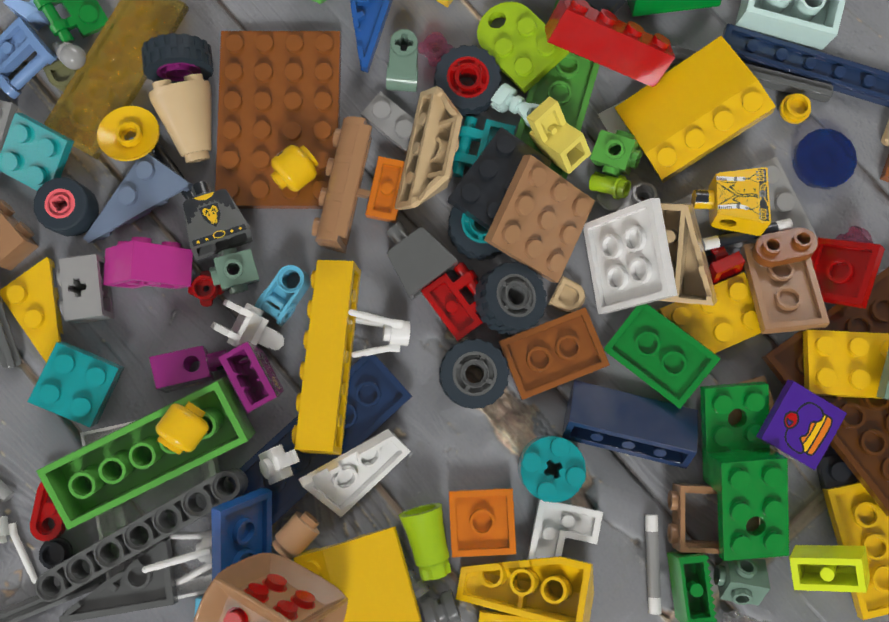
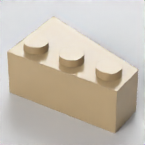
M661 203L678 296L658 301L714 306L717 302V297L693 204Z

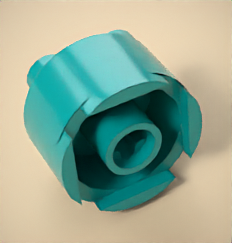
M541 436L533 439L524 447L518 462V474L524 487L533 496L544 502L556 503L573 497L580 490L586 480V465L580 450L569 440L557 436ZM549 460L554 464L558 463V467L555 469L556 474L553 476L549 473L544 474V470L548 468L546 462Z

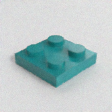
M15 113L0 153V171L38 191L45 182L54 178H61L74 140L23 113Z

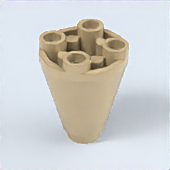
M202 74L185 76L183 82L172 83L170 79L153 82V90L148 93L149 100L181 157H185L186 164L210 159L209 152L212 150V89L210 82L204 80Z

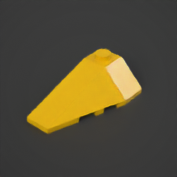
M557 556L462 566L456 599L538 622H590L594 597L593 564Z

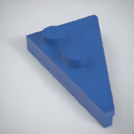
M350 0L361 71L369 72L393 0Z

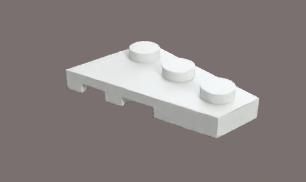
M387 429L298 480L303 488L338 516L342 517L411 451L393 432Z

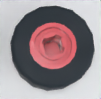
M67 177L54 178L45 182L38 189L34 198V213L37 220L45 228L66 237L79 236L87 232L97 219L99 204L95 194L78 181Z

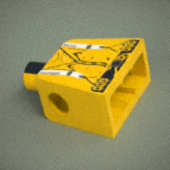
M761 167L719 172L713 177L708 190H693L691 204H693L694 209H709V223L714 228L761 236L771 224L768 168Z

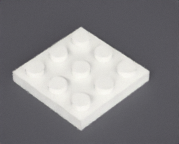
M650 198L585 223L583 231L598 314H608L678 296L660 198Z

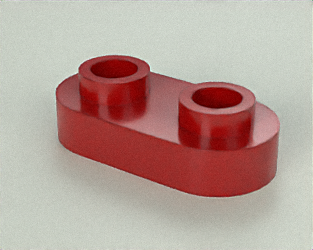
M41 482L36 492L30 520V531L36 539L50 541L60 537L65 532L66 526ZM50 518H52L55 522V526L53 529L50 528L48 525V520Z

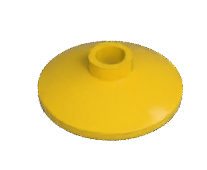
M124 106L111 111L100 122L97 130V141L101 150L110 158L118 161H133L146 156L156 146L160 136V127L155 116L147 109L138 106Z

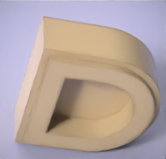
M562 276L548 305L564 313H572L580 309L584 304L585 292L578 283Z

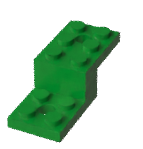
M765 382L700 386L703 481L717 491L719 557L723 561L789 556L788 458L773 450L769 444L756 437L769 414V384ZM734 409H740L742 412L741 420L735 425H730L728 422L730 412ZM758 516L760 518L758 528L753 531H747L746 524L748 520Z

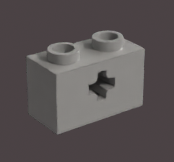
M98 254L59 259L60 268L57 270V280L62 289V299L60 300L59 307L64 321L82 324L114 319L111 286L103 285L105 257Z

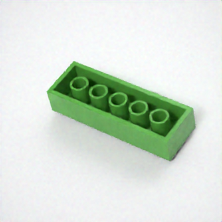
M227 376L47 464L36 470L67 530L249 441L256 432ZM189 401L206 412L202 419L208 423L209 429L195 450L192 452L182 451L178 455L157 441L159 435L156 432V425L172 404L179 403L185 407Z

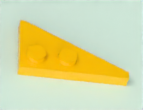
M48 257L0 289V297L46 363L56 342H61L60 334H64L61 312L58 307V288L54 287L52 269L55 268V263Z

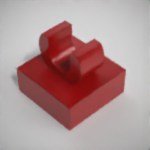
M724 246L710 249L712 255H709L707 258L710 263L709 270L713 285L740 274L746 262L740 251L728 256Z

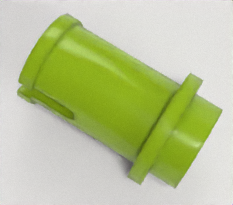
M595 171L590 177L589 189L613 195L614 199L619 200L629 195L631 181L627 180L626 176L623 175L614 177Z

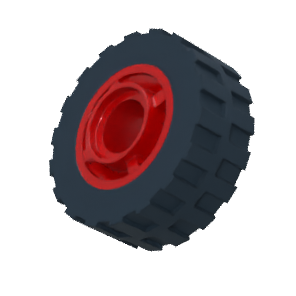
M460 45L458 48L450 49L447 54L441 57L440 63H437L434 75V87L438 86L443 89L463 117L473 115L475 117L483 111L486 112L492 103L491 98L501 84L502 76H500V67L495 62L496 59L493 55L490 56L487 50L479 49L475 45ZM469 77L475 84L465 86L460 82V79Z

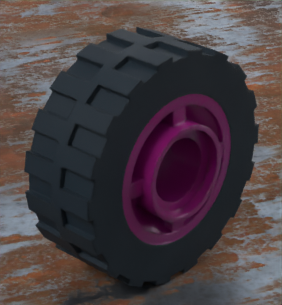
M183 33L162 34L150 38L147 42L145 41L141 48L143 73L147 79L153 82L170 79L172 83L183 82L184 77L191 74H202L203 79L208 80L213 75L211 46L207 44L206 40H202L198 36Z

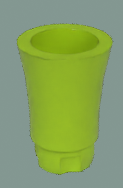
M425 504L400 513L398 516L407 534L415 565L419 567L421 579L423 581L436 580L451 573L448 560L450 554L443 524L442 504Z

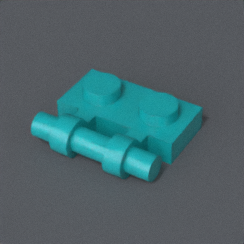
M466 116L464 125L460 128L459 147L457 152H455L452 167L453 176L463 177L465 167H472L501 127L514 135L516 126L486 119L484 130L475 128L477 119L472 116ZM473 141L480 142L477 156L469 154L471 142Z

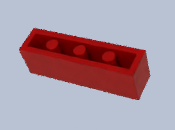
M559 0L545 26L548 43L651 87L657 85L675 59L670 40L662 34L655 33L652 35L647 33L639 24L632 21L625 23L618 20L617 16L606 9L598 11L590 7L589 3L585 0Z

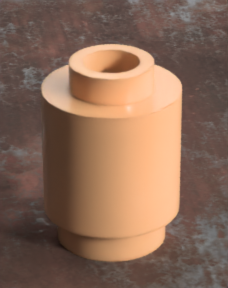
M296 511L275 534L276 539L272 542L273 548L281 556L292 560L294 556L296 557L301 554L320 534L317 528L319 522L307 511L303 514Z

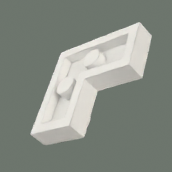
M538 499L526 560L562 556L565 538L597 544L603 512L563 502L551 503Z

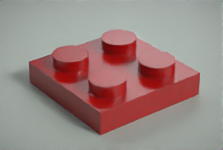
M818 237V247L811 256L823 301L866 309L885 249L881 244Z

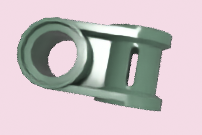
M400 29L391 37L386 74V90L417 92L418 42L417 37L410 30ZM402 45H408L406 51H401Z

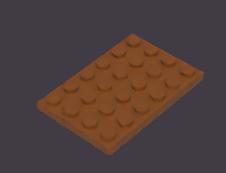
M221 31L215 191L226 189L238 209H323V206H319V195L322 187L328 188L330 177L326 176V166L329 158H335L337 147L333 146V136L335 129H340L342 39L340 31ZM289 145H296L299 148L302 145L305 146L318 162L315 179L297 192L291 191L287 186L284 189H280L270 176L274 172L271 160Z

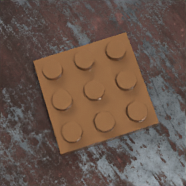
M523 155L484 241L521 264L529 266V269L534 270L550 282L559 283L595 200L534 156Z

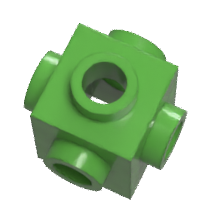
M600 130L590 160L594 165L602 167V172L607 175L618 177L621 173L629 176L632 168L636 169L638 167L642 151H639L640 146L634 140L635 136L622 130H617L616 134Z

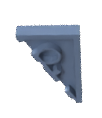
M148 153L146 156L136 160L83 239L93 244L98 240H104L111 236L112 231L124 224L130 225L149 214L153 208L161 207L168 203L169 198L183 190L186 192L191 190L193 184Z

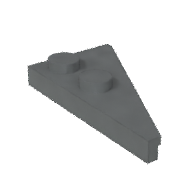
M165 539L158 543L154 548L101 584L89 595L72 605L62 613L63 615L59 617V622H73L176 604L178 597L174 566L147 573L142 572V567L172 558L170 539Z

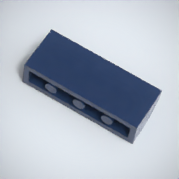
M574 380L566 408L562 438L687 469L697 454L698 410L683 406L679 409L671 403Z

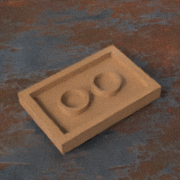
M798 239L800 243L806 244L804 241ZM755 243L743 244L740 252L746 261L744 268L761 334L826 328L830 324L811 257L795 263L776 267H764L758 264L752 256V248ZM767 245L769 249L776 250L772 245Z

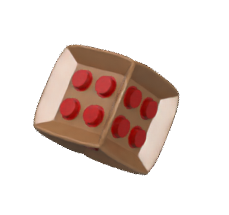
M258 553L236 562L218 573L204 593L193 622H343L347 611L348 598L332 583L300 564L277 554Z

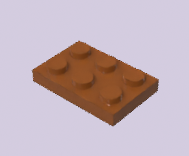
M586 307L498 342L502 354L508 362V369L521 400L610 365Z

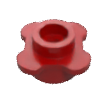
M208 270L202 271L200 276L193 280L191 287H188V293L198 298L203 307L212 306L213 300L225 292L222 291L221 284L214 286L211 273ZM205 286H209L207 292L204 291Z

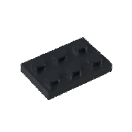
M501 127L448 197L447 202L489 230L523 155H532L548 167H550L552 161Z

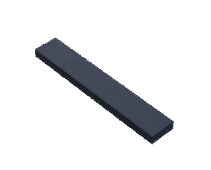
M728 23L724 28L722 37L746 64L831 84L834 86L833 91L889 108V72Z

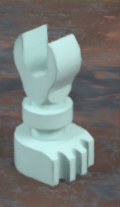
M507 83L502 84L491 98L492 108L502 114L507 112L508 109L513 114L518 113L523 117L525 124L530 127L526 117L539 104L525 102L523 97L517 95L518 92L515 88Z

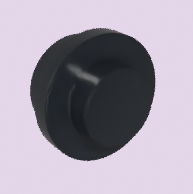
M63 537L45 541L39 551V560L47 569H51L73 556L71 543Z

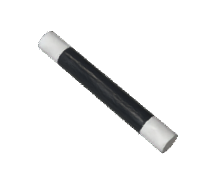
M790 218L771 222L762 235L792 229L793 222ZM732 231L702 238V242L706 251L757 239L760 236Z

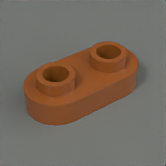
M802 227L764 234L755 242L752 248V256L758 264L764 267H776L809 259L817 249L818 239L812 231ZM798 239L804 241L806 244L800 243ZM767 245H772L776 250L769 249Z

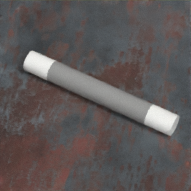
M645 514L648 613L660 615L662 614L658 515Z

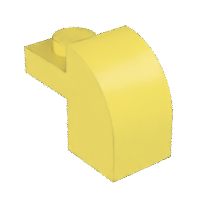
M549 96L526 117L532 129L529 135L535 145L554 165L567 174H570L591 155L584 134L566 122L558 101Z

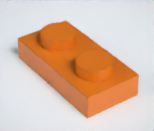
M378 156L365 214L366 218L391 223L397 222L399 210L394 208L405 161Z

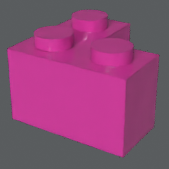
M132 237L131 241H118V245L105 249L103 285L130 289L144 286L168 289L191 287L192 250L181 248V243L165 241L161 245L154 244L152 239L147 237Z

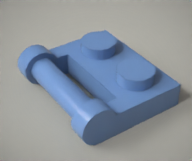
M20 17L0 35V88L12 99H16L22 93L20 89L47 63L51 65L57 59L56 54L46 46L28 22ZM36 51L37 55L10 80L8 76Z

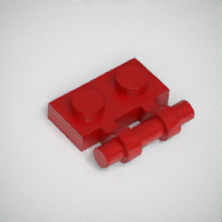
M464 262L459 263L453 268L460 277L455 282H452L445 273L421 290L422 295L457 342L483 324L476 314V301L469 305L460 293V290L467 287L474 296L476 294V284L479 283L477 281V274L473 269L469 270Z

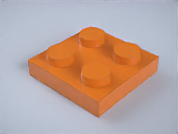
M513 488L449 491L452 557L516 554Z

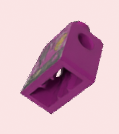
M249 341L218 357L247 413L275 399L284 391L264 352ZM246 356L249 357V358H247V359H245V360L240 361L242 358H244V357H246Z
M197 346L149 357L156 389L164 393H170L213 381V372L224 369L218 357L227 353L226 349L208 353L204 346ZM199 361V369L197 371L190 372L191 365L194 362Z

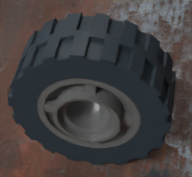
M518 262L502 263L482 275L479 279L480 282L476 284V294L474 295V301H476L475 308L479 312L482 322H485L491 330H496L500 334H515L536 325L539 322L538 320L543 317L545 313L544 308L547 306L546 290H544L542 280L538 278L534 270L528 268L529 266L518 264ZM508 294L511 295L513 303L509 300Z
M482 339L464 340L454 345L444 355L439 367V382L443 392L453 403L470 409L484 408L495 403L504 394V390L509 382L508 375H510L507 368L508 362L501 354V350L494 347L492 343L482 341ZM470 365L478 366L482 372V377L477 383L469 382L465 376V371Z

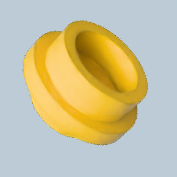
M789 94L779 105L780 115L788 123L799 124L809 117L811 102L803 94Z

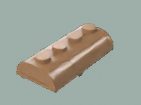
M345 117L342 128L335 129L333 146L337 147L335 158L328 159L326 166V176L330 177L328 188L322 187L319 195V206H323L321 218L315 217L312 225V236H316L315 241L318 245L345 254L358 197L369 199L371 192L370 190L360 189L372 140V126L367 125L366 119L363 117Z

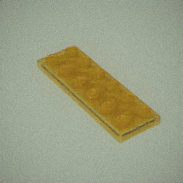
M120 0L88 51L85 65L77 69L44 122V125L74 140L72 147L98 160L103 152L97 141V130L100 122L111 111L120 107L131 106L147 79L143 73L141 51L143 43L158 35L175 33L189 11L186 3L180 0Z

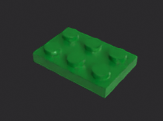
M648 303L636 306L604 347L606 353L679 409H681L721 359Z

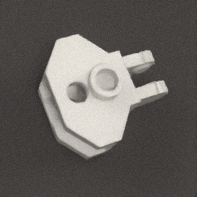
M225 299L222 305L239 313L231 329L214 321L211 325L213 330L229 337L227 343L235 347L247 341L254 346L258 343L271 350L274 349V351L284 346L285 338L283 335L266 326L269 320L261 317L264 311L249 303H246L243 308Z

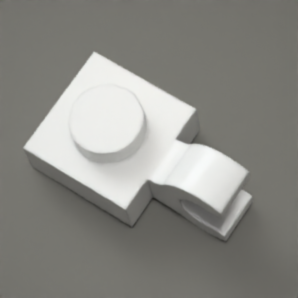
M282 444L258 455L260 458V471L268 479L270 485L293 476L290 466L300 462L296 450L293 449L285 453Z

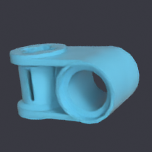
M294 265L282 267L268 288L260 295L255 307L276 319V324L283 326L292 316L297 304L310 286L308 274ZM293 273H298L300 276L299 284L295 288H289L287 285L288 277ZM272 303L278 306L280 310L273 306Z

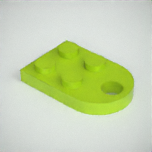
M503 2L493 6L483 15L478 25L477 38L481 48L487 50L490 56L493 55L500 70L525 94L570 52L547 42L546 24L527 6L518 2ZM497 18H504L506 20L500 28L491 27V23Z

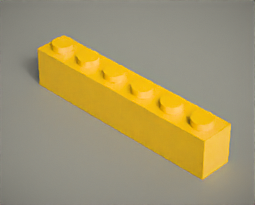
M317 260L316 270H313L311 274L313 297L307 305V315L310 318L309 330L305 331L303 338L306 356L305 361H302L300 365V379L303 381L301 393H298L296 397V410L299 414L297 425H294L292 430V442L295 444L294 449L303 453L342 454L352 360L351 353L353 351L356 317L349 315L348 311L350 309L357 310L361 270L354 261Z

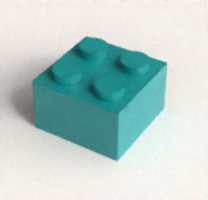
M56 342L27 402L91 428L98 424L125 367L67 342Z

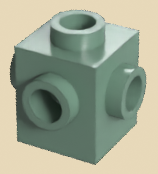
M237 248L222 250L218 252L219 257L213 258L215 266L209 268L214 286L221 284L222 291L229 290L230 295L249 290L247 285L259 282L251 249L239 252ZM235 267L239 272L236 275H230L228 270Z
M765 559L722 560L719 565L715 566L713 580L714 584L718 585L719 598L722 600L733 601L739 605L751 604L759 606L771 589Z

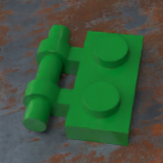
M33 0L37 9L43 11L50 22L49 28L54 36H58L62 43H72L75 41L70 33V30L75 28L78 29L84 39L110 26V21L97 0ZM61 3L69 17L62 19L54 6Z

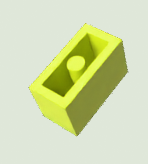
M795 545L789 557L794 590L867 593L870 573L866 546Z

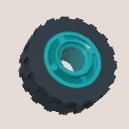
M452 207L448 220V236L450 235L452 245L456 246L460 254H465L469 259L475 258L478 261H484V259L489 258L490 260L495 258L496 255L503 253L484 241L489 230H478L474 225L475 221L457 208Z

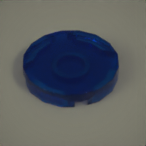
M817 129L805 135L795 146L794 159L792 160L793 168L802 182L809 187H817L823 190H831L845 183L854 174L857 165L856 150L851 140L841 132L833 129Z

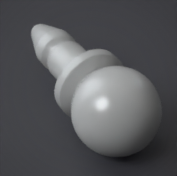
M56 41L51 43L57 58L67 68L76 70L85 65L86 54L81 47L69 42L62 43Z

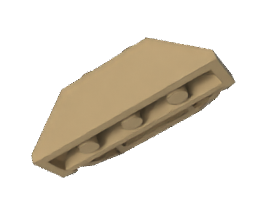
M438 86L420 92L394 209L416 208L448 188V184L452 179V165L455 152H457L459 147L458 138L463 117L443 89Z

